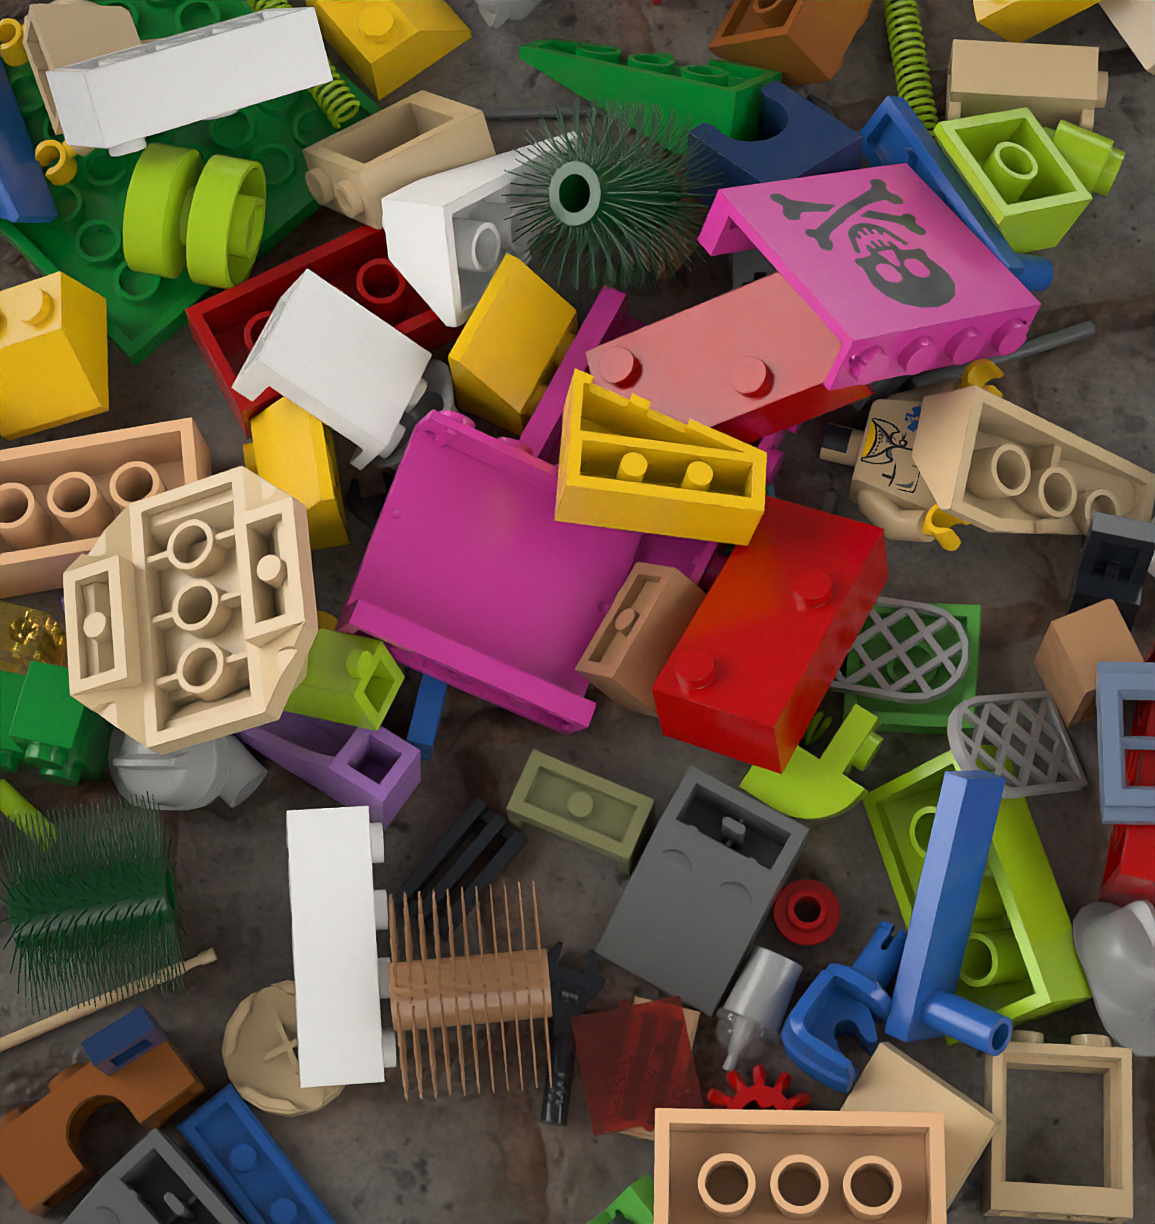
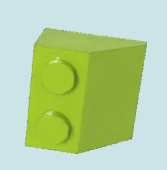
M1028 107L938 122L933 130L944 155L1014 253L1024 254L1056 247L1093 199Z

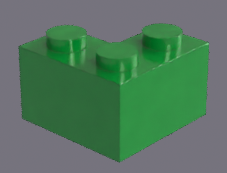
M31 660L26 675L0 670V772L14 774L17 773L19 766L42 770L40 774L42 778L64 786L77 787L80 779L101 783L108 760L109 740L115 726L70 696L68 668Z

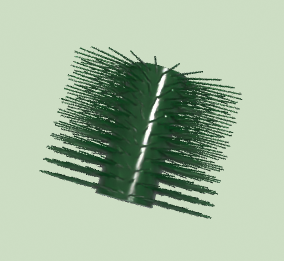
M578 96V106L577 98L575 99L576 108L573 102L575 114L571 107L575 121L570 114L577 129L576 132L572 126L577 138L569 131L577 141L576 146L568 139L558 101L559 110L557 106L556 108L560 120L556 112L555 115L563 132L555 120L554 122L566 140L565 142L558 134L566 144L567 149L557 140L555 141L568 152L569 157L560 152L541 114L546 128L540 119L539 121L551 141L540 128L539 130L557 152L546 142L544 143L561 161L543 150L527 131L542 152L526 137L525 139L548 161L530 149L528 150L557 171L555 172L532 161L516 149H514L516 152L544 172L517 159L515 160L540 172H535L536 174L551 178V180L523 172L524 174L550 183L504 171L542 183L541 185L510 184L549 190V193L502 195L549 198V200L510 207L511 209L549 202L543 205L528 207L527 209H533L504 220L540 208L541 210H548L520 219V221L551 211L516 230L515 232L540 220L513 240L512 243L546 218L553 215L556 216L551 221L530 231L533 232L553 222L527 242L529 243L546 231L528 249L530 250L537 243L523 262L528 259L551 230L562 225L560 230L542 242V244L559 233L540 252L542 253L553 243L541 258L542 260L548 253L541 265L542 267L545 263L539 277H541L555 245L567 238V242L561 248L565 245L566 247L554 261L555 263L562 255L555 267L556 269L559 265L554 276L556 277L558 273L557 287H559L567 252L571 244H574L576 241L577 247L575 249H577V252L569 263L577 255L570 267L571 269L575 263L570 277L574 271L571 283L574 278L573 287L575 284V289L577 286V290H579V262L586 244H588L589 249L584 254L590 251V255L586 260L590 256L591 259L584 268L585 271L590 263L584 277H586L589 271L586 283L589 278L588 287L590 283V289L592 286V290H594V284L596 289V282L597 287H599L594 262L600 246H602L605 253L603 257L606 256L600 266L601 268L604 264L599 275L600 278L603 272L601 282L604 277L602 287L605 282V289L606 284L607 290H609V284L611 289V282L614 287L612 276L615 283L618 278L617 287L620 280L619 289L621 288L622 280L623 290V278L625 289V278L627 287H629L627 276L630 283L631 281L627 269L631 277H633L631 287L634 281V289L635 283L636 290H638V283L640 289V280L643 287L641 275L644 283L646 282L642 270L646 278L647 275L639 258L647 270L648 268L642 260L640 253L647 261L648 259L641 252V247L649 253L650 290H652V281L653 289H655L654 279L657 287L656 277L660 283L656 269L662 278L654 259L663 271L652 250L662 262L665 261L671 287L669 273L673 283L674 281L669 266L675 278L676 276L668 258L676 271L678 270L665 249L677 263L678 261L663 244L662 240L678 254L689 278L690 276L681 257L690 271L692 270L679 249L691 263L692 261L673 237L691 254L692 252L668 229L685 239L706 263L689 240L705 254L706 252L681 229L697 239L698 237L673 219L701 232L699 228L686 220L689 219L703 226V224L691 219L699 220L698 218L680 213L678 210L703 218L707 217L679 209V207L708 215L688 207L708 208L711 206L681 201V198L716 197V195L681 192L723 183L687 189L681 188L709 183L698 182L728 171L695 182L684 181L714 170L681 180L716 161L717 159L691 171L720 150L719 148L705 159L701 158L677 170L706 149V147L689 158L706 140L704 139L690 152L706 133L705 131L693 146H690L675 157L693 138L692 136L679 148L694 129L692 128L682 140L690 127L689 125L685 131L692 115H690L676 145L663 154V151L676 139L674 138L664 148L678 130L677 128L669 137L679 121L677 120L671 129L677 116L676 113L672 121L675 109L671 117L673 108L671 107L662 144L653 150V145L664 136L663 134L653 143V140L665 127L664 125L655 135L664 120L663 118L657 127L663 114L662 112L658 119L661 110L660 108L657 115L659 105H657L656 113V104L654 105L653 113L652 104L651 135L648 142L642 146L641 141L647 135L641 140L640 137L650 126L649 124L641 133L650 118L648 117L642 126L647 116L646 113L643 119L647 106H645L643 112L644 103L642 110V102H640V109L639 103H637V111L635 105V114L632 108L629 116L632 105L629 108L630 102H628L627 106L626 101L624 111L623 101V113L622 104L620 103L621 114L619 107L614 114L617 103L613 110L615 100H613L612 105L611 99L610 111L609 100L608 109L606 102V111L603 105L605 117L601 110L605 125L601 117H599L606 131L605 133L601 128L604 137L599 134L602 138L599 144L595 131V118L599 99L597 102L596 98L594 109L593 98V106L591 100V109L590 104H588L590 115L588 109H586L590 123L585 115L591 129L590 132L586 126L590 137L584 132L589 139L587 144L584 142L580 130ZM632 112H633V117H632V119L630 120V122L628 123V121H629V119H630V117H631V115H632ZM615 115H617V119H618L620 128H619V126H618V124H617V122H616V119L614 118ZM633 118H634V121H635V122L632 124V126H631V127L628 129V131L625 133V131L627 130L628 126L630 125L631 121H632ZM613 120H615L621 133L615 146L610 133V126ZM635 124L637 132L629 147L625 136ZM571 143L577 148V154L574 151ZM656 149H658L657 153L653 157V152ZM673 149L670 156L661 162L662 157ZM690 149L681 161L668 167L672 161ZM548 155L560 162L562 166L558 167ZM700 161L682 175L674 177V174ZM675 166L671 171H668V170H667V169H669V168ZM559 221L563 222V223L557 225L556 227H554ZM667 224H673V226L679 231V233L670 228ZM569 230L568 235L558 242L564 232ZM661 233L670 238L674 248L661 237ZM653 237L656 238L660 248L652 242ZM643 242H644V244H645L647 250L642 246V243H643ZM652 244L663 253L664 261L652 248ZM615 245L621 256L616 272L610 261ZM630 245L636 258L635 270L625 256L627 254L634 262L627 253ZM626 261L628 262L632 270H634L633 276L628 268Z
M148 791L146 792L152 831L144 796L142 795L141 810V806L139 805L138 807L137 794H135L139 820L137 822L132 795H130L137 837L133 825L132 808L130 813L128 802L124 799L126 817L125 815L123 816L120 796L122 818H119L116 801L114 800V819L108 799L111 828L108 824L104 799L102 800L105 812L104 823L100 807L97 804L99 826L97 820H95L93 802L91 801L94 818L93 828L88 806L86 805V825L82 804H80L83 834L80 828L76 804L74 805L77 817V832L70 808L72 835L67 823L65 806H63L66 821V837L60 811L58 809L60 820L59 834L53 809L56 843L53 838L48 809L46 810L49 821V837L44 822V814L42 813L44 841L40 832L36 810L39 846L32 816L30 814L33 843L25 813L29 850L26 847L20 814L22 846L17 831L16 818L13 821L16 830V850L8 815L14 862L2 819L9 851L8 856L13 869L12 873L0 836L11 875L10 879L0 857L1 865L10 884L8 888L0 877L2 884L8 892L7 901L1 897L0 899L7 904L9 916L8 919L1 920L0 922L9 920L12 931L3 949L6 948L13 937L16 947L10 974L17 948L20 949L17 994L19 993L21 962L24 956L25 1008L27 956L32 1015H34L31 970L39 1016L37 980L41 992L43 1010H46L43 992L44 982L51 1014L48 975L56 1012L55 984L62 1011L59 976L63 984L67 1011L66 981L71 1005L73 1006L71 979L75 988L79 1009L76 985L77 976L84 1007L83 981L90 1006L88 976L92 986L95 1007L94 977L100 1001L101 979L107 1005L105 972L111 1002H113L111 978L118 1001L116 974L120 982L123 1002V978L127 996H129L128 977L132 984L135 1000L133 972L135 973L139 997L140 979L145 990V996H147L146 972L151 997V975L155 991L158 990L157 977L159 979L160 976L163 995L160 962L167 993V983H169V980L170 984L173 983V991H175L174 968L178 991L180 992L174 950L184 987L176 944L185 975L187 974L175 932L176 929L185 955L188 957L176 925L178 921L187 936L178 918V907L185 912L178 905L176 890L182 886L176 887L173 871L177 861L173 868H171L169 863L171 838L167 858L165 857L166 819H164L162 854L160 807L158 804V838L154 796L152 794L155 830ZM143 802L148 822V831L144 820ZM127 808H128V812H129V816H130V821H131V831H132V835H131V832H130V829H129ZM139 808L143 819V832L141 828ZM116 812L120 827V836L117 829ZM100 818L104 830V841L102 838ZM105 818L108 829L109 842L106 834ZM112 818H113V822H114V825H115L116 841H115V838H114ZM122 821H123L124 835H123V832H122ZM89 822L93 837V845L90 838ZM125 822L127 825L128 835L126 834ZM73 827H74V831H75V835H76V840H77V849H76L75 842H74ZM85 827H86V831H87V835H88L89 849H88V847H87ZM78 828L81 839L82 851L79 843ZM62 832L66 846V854L63 847ZM46 837L49 845L50 858L47 852ZM58 837L61 844V855L59 850ZM70 837L73 843V849L71 847ZM51 838H52V843H53V849H54L55 858H54V856H53V852H52V848H51ZM35 841L37 846L38 859L35 852ZM19 846L22 854V863L20 860ZM31 846H32L33 854H34V863H33V860H32ZM24 847H25V853H26V858H27V864H26L25 857H24ZM171 950H172L174 968H173V964H172ZM155 952H156V956H157L159 976H158V972H157V968H156ZM146 954H147V958H148V962H149L150 979H149V973H148V966H147ZM127 955L129 960L131 978L127 967ZM134 956L138 967V980L134 963ZM163 956H164V960H165V964H166V970H167V982H166V976H165L164 965H163ZM139 957L142 964L143 980L139 967ZM151 957H152L153 964H154L155 981H154L153 972H152V967H151ZM168 957H169V960H170L172 982H171L170 973H169V969H168ZM70 958H71V962H72L73 976H72V973H71ZM99 958H100V965H101L102 977H101V973H100V970H99ZM118 958H119L120 965H121V977H120V970H119ZM106 959L109 966L110 983L107 972ZM94 960H95V963H96V966H97L98 983H97V978H96V973H95V968H94ZM111 960L113 962L115 983L111 970ZM123 960H124L125 967H126L127 984H126L125 975H124V970H123ZM42 961L44 966L45 979L42 971ZM49 962H50L51 969H52L53 984H52V978H51V973H50V968H49ZM61 962L63 963V968H64V978H63V971H62V964H61ZM77 962H79V966L81 969V981ZM83 962L85 966L86 981L83 973ZM33 963H34V967H35V971H36V981H35ZM54 963L56 965L57 980L54 972ZM66 963L69 969V981L66 971ZM38 966H39L40 974H41V984H40V979H39V975H38Z

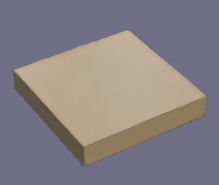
M888 1041L879 1044L840 1111L944 1112L946 1211L1002 1121Z

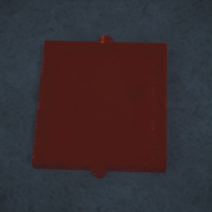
M680 996L632 1005L628 1000H623L619 1003V1008L571 1018L594 1137L641 1127L646 1132H653L655 1130V1108L704 1109Z

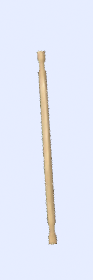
M212 947L200 952L197 957L183 962L187 972L195 966L206 965L218 958ZM179 961L181 974H185L182 961ZM176 963L177 975L180 976L178 963ZM168 966L170 978L172 979L171 967ZM165 967V968H164V971H165V976H166V981H167V970H166V967ZM175 968L173 969V978L176 977ZM160 969V970H161L162 983H164L165 980H164L163 970ZM147 975L145 976L146 990L149 989ZM152 975L150 979L151 988L154 987ZM160 976L159 979L157 977V985L161 984ZM140 979L139 991L143 992L145 990L143 989L142 982ZM135 980V981H133V983H134V992H135V995H136V994H138V989H137V983H136V980ZM129 983V996H127L126 987L123 985L124 999L133 996L132 984ZM117 988L118 1001L114 989L111 993L113 1002H111L110 992L106 993L107 1005L104 993L101 995V1001L99 996L95 997L96 1007L93 998L90 999V1006L88 1001H85V1007L81 1003L79 1004V1009L76 1005L69 1008L68 1011L64 1010L1 1037L0 1052L122 1001L121 988Z

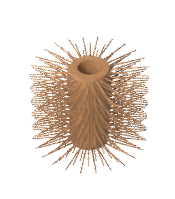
M532 881L537 949L526 950L520 882H518L523 941V950L512 951L506 885L504 883L509 952H497L490 884L495 953L483 954L476 886L480 954L469 955L463 887H461L466 956L455 955L450 895L447 888L451 957L441 958L435 892L432 889L436 958L428 959L422 899L419 891L418 918L422 960H413L407 895L404 892L403 911L407 961L400 962L392 894L389 895L390 945L393 961L388 965L393 1029L394 1032H398L400 1069H402L406 1101L409 1098L405 1031L412 1030L416 1077H418L420 1099H423L420 1030L427 1029L432 1084L436 1099L437 1077L433 1028H442L446 1075L449 1096H451L448 1027L457 1026L461 1077L464 1096H466L461 1026L471 1025L477 1086L478 1093L480 1094L475 1024L486 1023L492 1089L494 1093L489 1023L501 1022L507 1091H509L504 1022L515 1021L521 1087L523 1090L518 1020L529 1019L535 1082L536 1088H538L532 1019L539 1018L544 1020L548 1071L552 1088L547 1018L552 1017L547 950L546 948L541 949L534 881Z

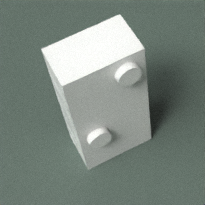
M314 7L265 9L45 72L67 145L108 148L110 156L125 155L146 148L147 145L144 138L146 136L200 120L206 121L225 117L238 112L237 109L333 81Z

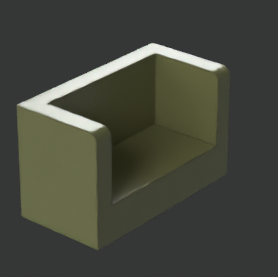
M534 749L506 807L510 826L523 831L528 823L617 860L618 871L628 876L632 874L655 821V799Z

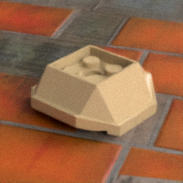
M239 466L129 504L103 531L89 554L85 555L82 553L63 572L70 696L101 715L146 748L160 755L279 720L290 694L307 677L308 653L319 627L306 505L244 466Z

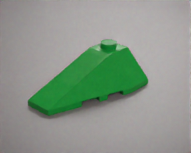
M549 37L519 47V59L590 102L592 100L593 103L594 98L595 104L596 98L597 102L599 99L598 107L604 110V105L605 111L606 102L608 109V100L610 111L611 99L612 105L613 100H615L613 110L617 103L614 114L618 107L621 114L620 103L622 104L623 113V101L624 111L626 101L627 106L628 102H630L629 108L630 105L632 106L629 116L632 108L635 114V105L637 111V103H639L640 109V102H642L641 110L644 103L643 112L645 106L647 107L643 119L646 113L647 116L642 126L647 118H650L641 133L650 124L643 133L647 137L651 135L652 104L653 113L654 105L656 104L655 113L657 105H659L657 115L660 108L661 110L658 119L662 112L663 114L657 127L663 118L664 120L655 135L664 125L665 127L653 141H656L664 134L657 142L660 145L665 137L671 107H673L671 117L674 109L675 112L672 121L676 113L677 116L671 129L676 121H679L669 137L677 128L678 130L664 146L666 147L676 138L667 147L668 150L676 145L690 115L692 116L685 131L689 125L690 127L682 140L692 128L702 123H707L715 126L722 134L732 139L747 142L756 141L759 135L761 88L775 80L781 83L783 74L780 71L710 58L708 59V65L675 66L674 54L657 51L654 54H631L628 56V59H621L622 50L616 46ZM632 112V115H631V117H630L628 123L630 122V120H631L632 117H633V112ZM634 118L629 126H632V124L635 122ZM688 136L679 146V148L682 147L688 141ZM687 144L678 152L679 154L687 149Z

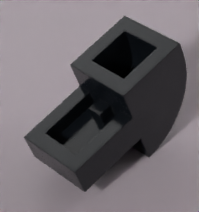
M1096 511L1093 512L1087 535H1083L1079 547L1065 616L1106 599H1111L1116 603L1131 633L1140 607L1142 586L1155 551V523Z

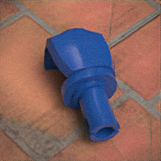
M880 921L876 927V932L852 967L830 963L826 970H822L800 998L784 1023L781 1040L788 1058L804 1073L831 1090L845 1094L850 1093L859 1072L853 1066L852 1061L847 1059L839 1050L836 1039L841 1035H852L859 1041L863 1050L869 1056H873L879 1043L874 1021L887 1023L892 999L888 996L885 989L900 968L907 933L901 928L895 937L892 936L891 933L895 928V925L892 923Z

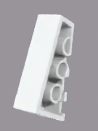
M369 806L289 810L286 812V842L289 851L288 879L290 908L292 911V951L296 986L295 1006L300 1088L385 1082L384 1068L396 1067V1043L393 1026H381L380 999L390 998L388 970L390 957L377 958L376 931L388 930L386 889L373 890L372 863L384 862L382 822H369Z

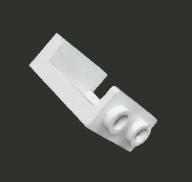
M306 269L279 299L231 388L253 402L270 386L357 444L358 446L350 460V464L361 470L377 455L386 459L399 444L406 429L399 424V421L404 411L408 413L414 408L427 388L428 381L421 376L432 354L321 277Z

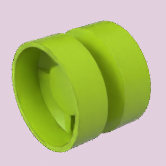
M158 142L149 144L142 152L135 166L125 203L123 249L129 268L136 272L175 279L187 267L189 276L194 283L222 289H229L246 281L254 266L264 228L266 179L262 165L256 161L216 154L208 160L204 167L202 157L197 150Z

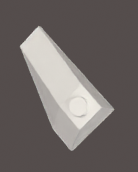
M567 133L569 141H572L577 146L575 138L571 133ZM559 136L553 137L554 141L557 140L567 149L566 144ZM544 140V142H546L555 152H557L548 140ZM555 141L560 152L569 157L568 152ZM538 142L543 150L561 161L544 142ZM534 143V145L542 152L538 145ZM571 143L574 151L577 154V148ZM532 144L516 149L532 161L555 172L557 171L528 150L530 149L548 161ZM515 150L419 179L381 198L383 209L382 223L386 233L389 260L446 326L457 328L467 322L506 253L519 258L523 262L530 254L528 249L539 236L529 243L527 242L553 222L533 232L530 231L556 218L555 215L546 218L512 243L513 240L540 220L515 232L516 230L551 212L548 211L520 221V219L548 210H541L540 208L504 220L533 209H527L528 207L549 203L510 209V207L549 200V198L502 195L549 193V190L510 184L541 185L542 183L505 172L504 170L546 183L550 182L524 174L523 172L551 180V178L536 174L535 172H540L516 161L515 159L544 172ZM548 155L558 167L562 166L560 162ZM531 255L523 262L525 265L532 259Z

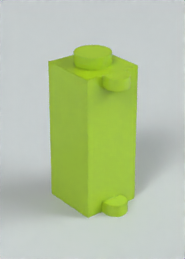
M319 628L308 653L307 677L290 694L283 711L378 731L405 676L382 640Z

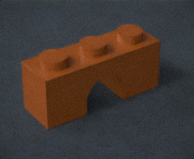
M167 1035V1041L111 1076H107L95 1068L91 1061L85 1066L82 1062H78L67 1067L51 1080L48 1085L51 1092L31 1108L27 1105H21L0 1119V1174L28 1213L45 1218L98 1176V1173L86 1158L81 1143L83 1128L95 1111L111 1104L126 1105L139 1124L152 1131L154 1128H160L207 1091L206 1087Z

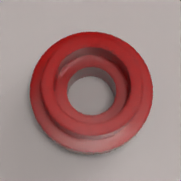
M798 880L788 884L778 894L773 909L774 923L778 932L790 943L802 947L816 946L828 940L835 932L840 919L839 903L834 893L824 884L814 880ZM803 901L812 902L819 909V917L813 922H803L796 917L794 912L795 906Z

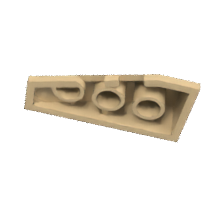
M977 385L924 397L911 457L942 511L990 533L1087 535L1094 511L1151 522L1155 501V474Z

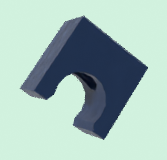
M775 80L761 88L758 141L747 142L732 139L722 134L715 126L707 123H702L691 131L688 135V140L692 136L693 138L688 142L687 148L693 146L705 131L706 133L690 152L704 139L706 140L689 158L706 147V149L689 160L687 165L701 158L705 159L719 148L720 150L691 171L717 159L716 161L688 175L687 178L711 170L714 171L687 180V182H695L725 171L728 172L698 182L709 183L687 188L716 183L723 184L687 190V193L717 195L718 190L724 188L858 170L861 165L863 136ZM698 161V162H696L695 164H693V165L687 167V170H689L690 168H692L693 166H695V165H696L697 163H699L700 161ZM699 197L696 199L705 205L712 206L715 197Z

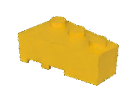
M575 368L563 410L554 521L748 546L764 513L767 452L692 419L689 420L688 424L677 421L650 409L651 401L632 393L631 398L627 399L593 384L594 376Z

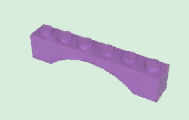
M63 598V599L61 600V603H62V606H63V609H64V612H65V604H64V598ZM283 711L279 720L233 733L240 741L345 807L369 806V822H382L384 831L421 782L420 750L382 726L379 727L378 731Z

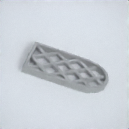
M879 596L874 605L899 610L882 620L875 609L872 608L869 616L875 625L858 635L849 652L855 650L865 664V667L846 679L838 670L835 676L837 681H832L828 690L894 701L896 703H930L947 696L962 682L969 666V641L961 623L947 610L926 603ZM917 613L928 614L939 618V620L926 627ZM908 615L919 632L899 644L888 627ZM949 624L957 631L961 641L943 651L932 635ZM881 632L892 649L872 661L861 644ZM926 640L936 654V657L916 669L905 652ZM962 652V659L956 669L950 659ZM899 657L909 674L889 686L878 669ZM943 664L951 678L941 687L931 690L922 676ZM871 674L881 689L855 685V683ZM913 682H916L923 691V693L899 692Z
M1050 691L978 695L955 706L948 717L947 736L951 752L961 771L980 770L975 765L976 759H979L991 770V773L1006 778L1005 782L1010 787L1004 786L1003 799L1077 791L1088 786ZM1038 702L1036 711L1034 712L1025 703ZM1009 704L1007 714H1005L996 705ZM980 707L978 717L968 708ZM1018 711L1032 722L1030 734L1015 722ZM989 713L1004 725L1001 737L986 725ZM962 718L974 727L971 739L961 731ZM1041 731L1055 742L1052 753L1038 742ZM1012 733L1026 744L1024 757L1009 745ZM983 736L997 747L995 759L980 748ZM1035 752L1049 764L1047 776L1032 764ZM1006 755L1021 767L1018 779L1003 767ZM1058 772L1068 781L1056 782ZM1029 775L1040 784L1027 786Z

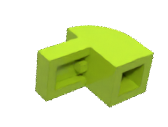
M855 703L820 759L797 746L782 774L752 765L739 787L778 812L797 819L820 821L842 815L855 807L868 793V790L847 776L853 766L864 771L877 753L884 738L875 732L882 722L878 717Z

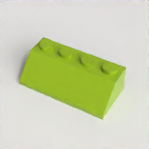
M980 745L981 749L995 759L997 752L995 745ZM951 750L872 790L862 799L907 930L910 925L945 771H961ZM1006 755L1003 767L1017 778L1012 761ZM976 759L975 765L980 770L991 772L986 765L979 759ZM1025 797L1016 799L1001 798L955 992L960 997L1009 1017L1013 1027L1045 1018L1093 997L1072 940V924ZM944 1036L947 1046L962 1043L949 1036Z

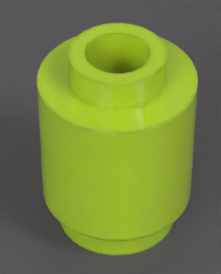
M1060 119L1055 130L1044 126V131L1091 195L1094 192L1106 197L1126 152L1113 147L1114 140Z

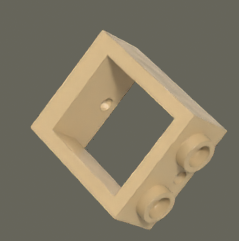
M424 90L302 150L309 171L305 174V179L314 199L320 205H324L378 230L383 227L381 198L419 179L496 156L482 110Z
M1013 1030L1009 1044L1000 1055L991 1056L985 1053L984 1108L1002 1121L983 1152V1216L1122 1224L1132 1219V1048L1113 1047L1112 1037L1104 1035L1071 1036V1045L1044 1043V1034L1040 1032ZM1007 1069L1103 1074L1104 1187L1006 1181Z

